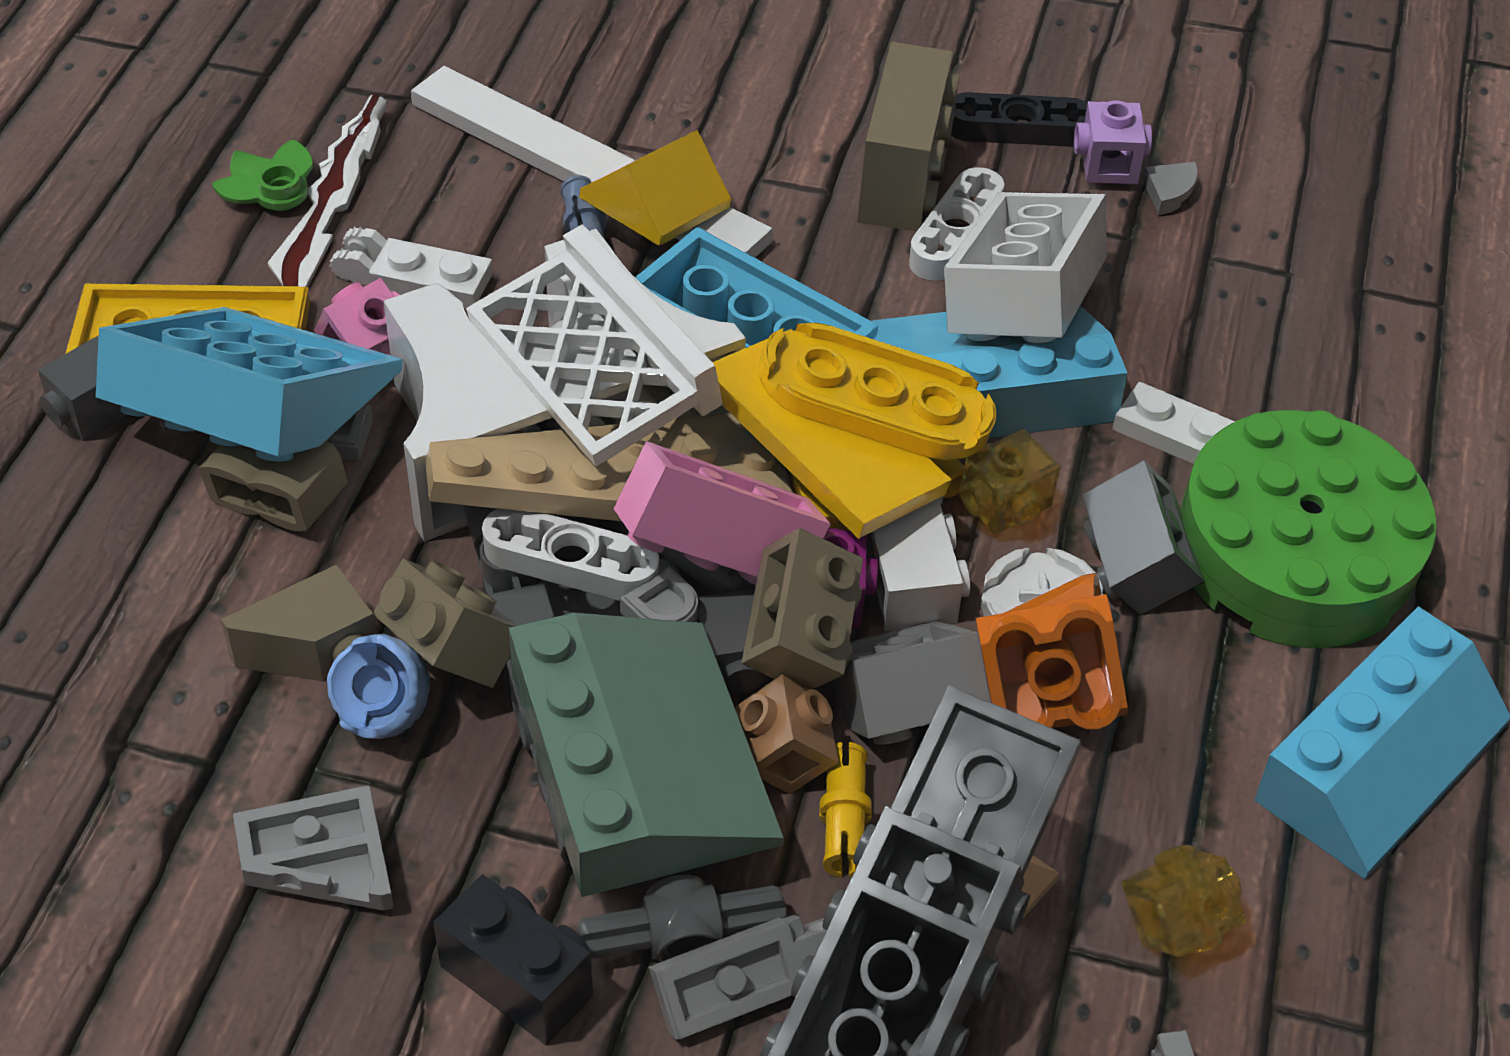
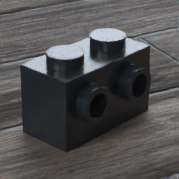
M482 874L434 921L440 967L546 1046L593 997L591 951L585 940L572 928L566 925L556 927L536 913L530 900L513 887L507 886L503 889Z

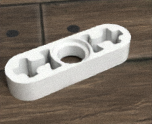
M976 167L964 170L959 174L911 240L909 266L915 275L931 281L945 279V265L996 194L1003 192L1004 181L998 173L987 168ZM970 197H976L975 202L971 201ZM958 219L966 221L970 225L954 227L947 225L945 221ZM939 244L944 246V251L938 250Z
M508 509L492 511L485 518L482 525L484 553L493 565L620 601L622 596L636 587H640L659 573V555L657 552L637 545L627 535L545 513ZM565 546H578L588 552L583 559L575 562L561 561L554 556L558 549ZM601 556L607 557V558H603V557H602L601 567H599V566H600V557H601ZM631 566H637L631 571L630 574L621 573L627 572Z

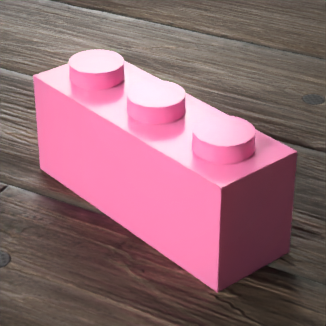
M646 441L614 507V511L629 530V539L637 545L657 553L663 552L665 547L683 552V555L689 561L707 570L717 571L720 565L737 570V573L742 578L754 585L757 583L763 548L798 528H802L823 539L831 525L806 497Z

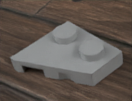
M369 785L233 813L245 885L378 910L394 908Z

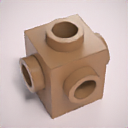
M782 674L735 706L737 716L763 781L791 794L839 763L831 723L833 720L832 709L827 698L818 691L809 689Z

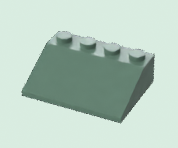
M571 613L509 628L512 676L581 898L783 846V834L703 623Z

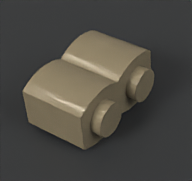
M325 441L320 447L296 452L293 454V459L288 461L261 459L256 456L255 449L243 445H219L199 467L208 495L214 502L240 514H259L269 522L293 531L308 530L348 483L340 453L328 441Z

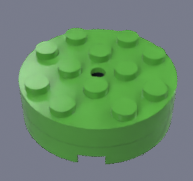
M1279 410L1254 413L1227 425L1209 439L1200 450L1194 462L1180 505L1185 531L1204 578V582L1193 587L1199 596L1213 610L1221 602L1233 612L1253 622L1249 633L1275 643L1295 647L1330 648L1344 646L1369 638L1387 627L1392 616L1409 600L1430 556L1436 537V516L1432 498L1422 478L1415 470L1413 463L1388 442L1371 431L1323 410L1312 412Z

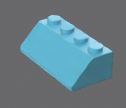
M699 227L692 230L635 277L652 293L683 311L710 320L734 323L746 338L745 348L768 339L771 334L784 328L783 332L789 329L795 331L797 324L802 323L826 324L871 339H875L878 333V325Z
M1418 606L1269 755L1254 801L1360 877L1366 879L1509 724L1510 713L1474 642Z

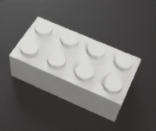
M998 192L944 267L948 333L966 334L967 338L976 341L992 340L1000 335L1022 336L1025 341L1031 343H1045L1053 341L1057 337L1062 338L1107 257L1106 194Z

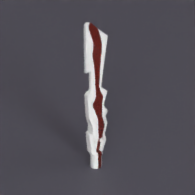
M379 95L369 96L358 116L342 126V136L328 147V159L319 163L322 177L308 188L307 195L312 201L313 206L267 262L268 267L282 286L308 287L333 239L332 234L324 233L335 212L348 209L360 180V168L364 160L371 159L381 132L380 120L387 108V102L383 97Z

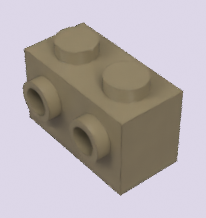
M802 528L794 530L763 548L741 664L774 679L783 674L809 689H815L844 675L852 655V645L849 641L854 612L861 599L862 591L859 580L863 558Z
M402 558L393 577L386 582L381 591L380 601L373 612L374 616L432 666L493 688L511 655L509 628L517 625L494 608L497 603L494 598L475 587L464 584L465 576L454 568L434 559L430 560L426 568Z

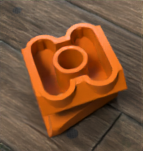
M1097 573L1077 577L1004 613L976 618L991 703L1050 728L1076 724L1085 729H1100L1108 726L1116 717L1127 715L1128 706L1112 614L1107 594H1101Z

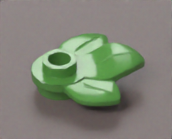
M290 140L282 145L272 159L236 150L233 152L230 163L231 176L214 181L212 188L221 198L233 203H259L268 209L287 211L301 204L308 195L306 177L313 169L312 156L296 140Z

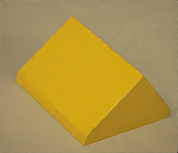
M698 130L580 188L579 198L659 246L730 208L731 197Z

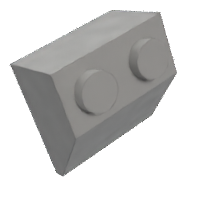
M940 621L849 641L852 645V655L849 664L844 671V675L831 681L850 729L864 737L873 738V743L878 745L907 740L912 737L911 728L930 724L948 685L991 702L978 632Z

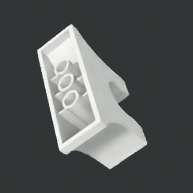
M597 229L590 231L712 362L745 348L746 338L734 323L702 318L664 301L648 290L628 271ZM564 240L544 246L545 262L566 250ZM565 274L547 285V294L570 296L574 282ZM438 282L383 301L390 355L403 359L402 371L393 378L394 385L417 420L412 433L404 442L414 526L424 542L468 525L463 509L464 505L429 501L425 462L430 442L563 429L470 321L465 313L463 302ZM548 311L549 328H561L565 312ZM578 313L574 329L602 331L606 317L603 314ZM528 343L524 358L526 360L551 361L556 345ZM568 346L564 362L593 364L598 347ZM610 348L606 365L635 367L638 353L636 350ZM559 379L555 394L558 397L583 398L588 381ZM601 382L596 399L626 401L630 384ZM643 385L638 402L658 404L675 393L668 386ZM721 405L705 416L730 414V412ZM693 407L675 419L702 415ZM591 416L588 427L620 424L621 418Z

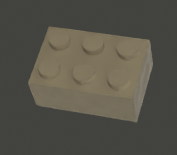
M898 42L890 43L865 142L857 223L917 232L922 225L924 212L931 213L935 208L940 182L932 181V178L942 179L947 148L944 147L950 144L954 115H952L953 107L946 106V104L955 105L960 74L950 73L953 51Z

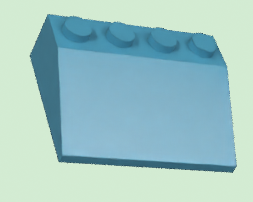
M1079 306L1063 337H1057L1055 340L1045 343H1031L1025 341L1022 336L1000 335L992 340L976 341L967 338L966 334L948 333L946 312L872 320V322L878 325V333L874 340L954 365L968 372L979 382L977 390L983 394L985 399L989 393L996 407V421L989 438L1114 422L1115 415L1121 408L1128 372L1111 333L1081 306Z
M221 307L100 327L95 397L120 405V411L127 415L154 416L164 419V426L169 429L178 431L197 430L209 434V440L215 444L224 446L243 445L255 449L256 456L261 459L288 461L293 459V454L296 452L320 447L402 371L403 359L241 311Z

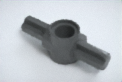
M682 874L670 876L654 883L647 890L645 896H642L643 908L582 918L578 924V934L587 943L591 951V959L649 949L652 959H658L659 962H663L721 940L725 935L742 932L778 917L786 918V908L782 892L773 885L716 895L712 884L706 885L705 881L698 876Z

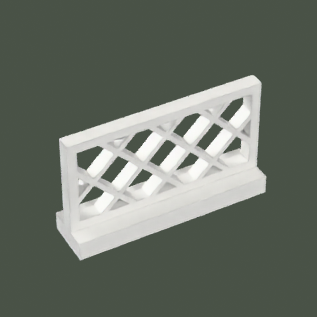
M583 224L563 235L566 246L565 251L466 308L470 321L595 467L693 407L702 416H705L723 405L715 364ZM565 274L574 282L570 296L543 294L545 286ZM507 308L524 309L520 326L494 324L490 318ZM537 311L565 312L561 328L533 327ZM578 313L603 314L606 317L603 330L574 329ZM527 344L556 345L551 361L526 360L524 354ZM568 346L598 347L593 364L565 363L564 360ZM610 348L636 350L638 358L635 367L606 365ZM559 379L588 381L584 397H558L555 391ZM600 383H629L630 388L626 401L596 399ZM643 385L668 386L675 393L658 404L638 402ZM591 416L621 418L619 428L598 441L587 431Z

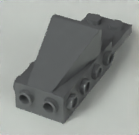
M948 685L891 808L885 806L877 825L870 824L865 829L854 854L853 863L857 865L846 891L839 889L831 900L822 928L827 930L815 957L808 955L801 964L791 989V995L795 996L784 1023L777 1022L770 1030L760 1056H961L970 1034V1029L961 1026V1023L975 1000L983 1003L993 986L1000 967V961L995 948L1002 932L1014 935L1026 912L1030 894L1021 891L1024 885L1023 876L1080 752L1081 740Z

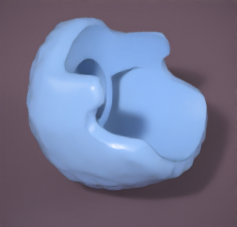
M386 634L358 637L333 662L327 675L328 697L333 709L340 718V726L343 729L357 736L369 739L393 737L411 728L413 723L424 712L430 691V675L427 671V665L421 659L420 654L404 641Z

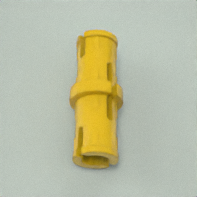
M839 742L835 744L839 763L826 770V793L819 801V817L826 824L823 868L829 875L842 878L843 853H848L849 878H852L857 867L853 863L854 854L865 831V825L872 818V801L865 794L868 754L861 745L849 742V765L844 766L842 762L843 744Z

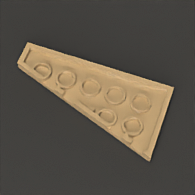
M731 413L673 419L595 467L564 429L430 442L425 462L430 502L621 521L614 511V507L646 441L792 492L785 466ZM620 424L588 427L587 431L598 441L619 428Z

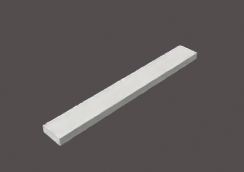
M446 66L441 67L411 90L412 105L562 181L571 176L583 175L593 182L635 161ZM730 207L675 237L681 240L696 227H699L755 258L772 243L773 228Z

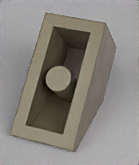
M337 564L221 619L229 656L235 667L318 681L327 680V675L333 662L340 653L351 645L354 639L377 634L373 612Z

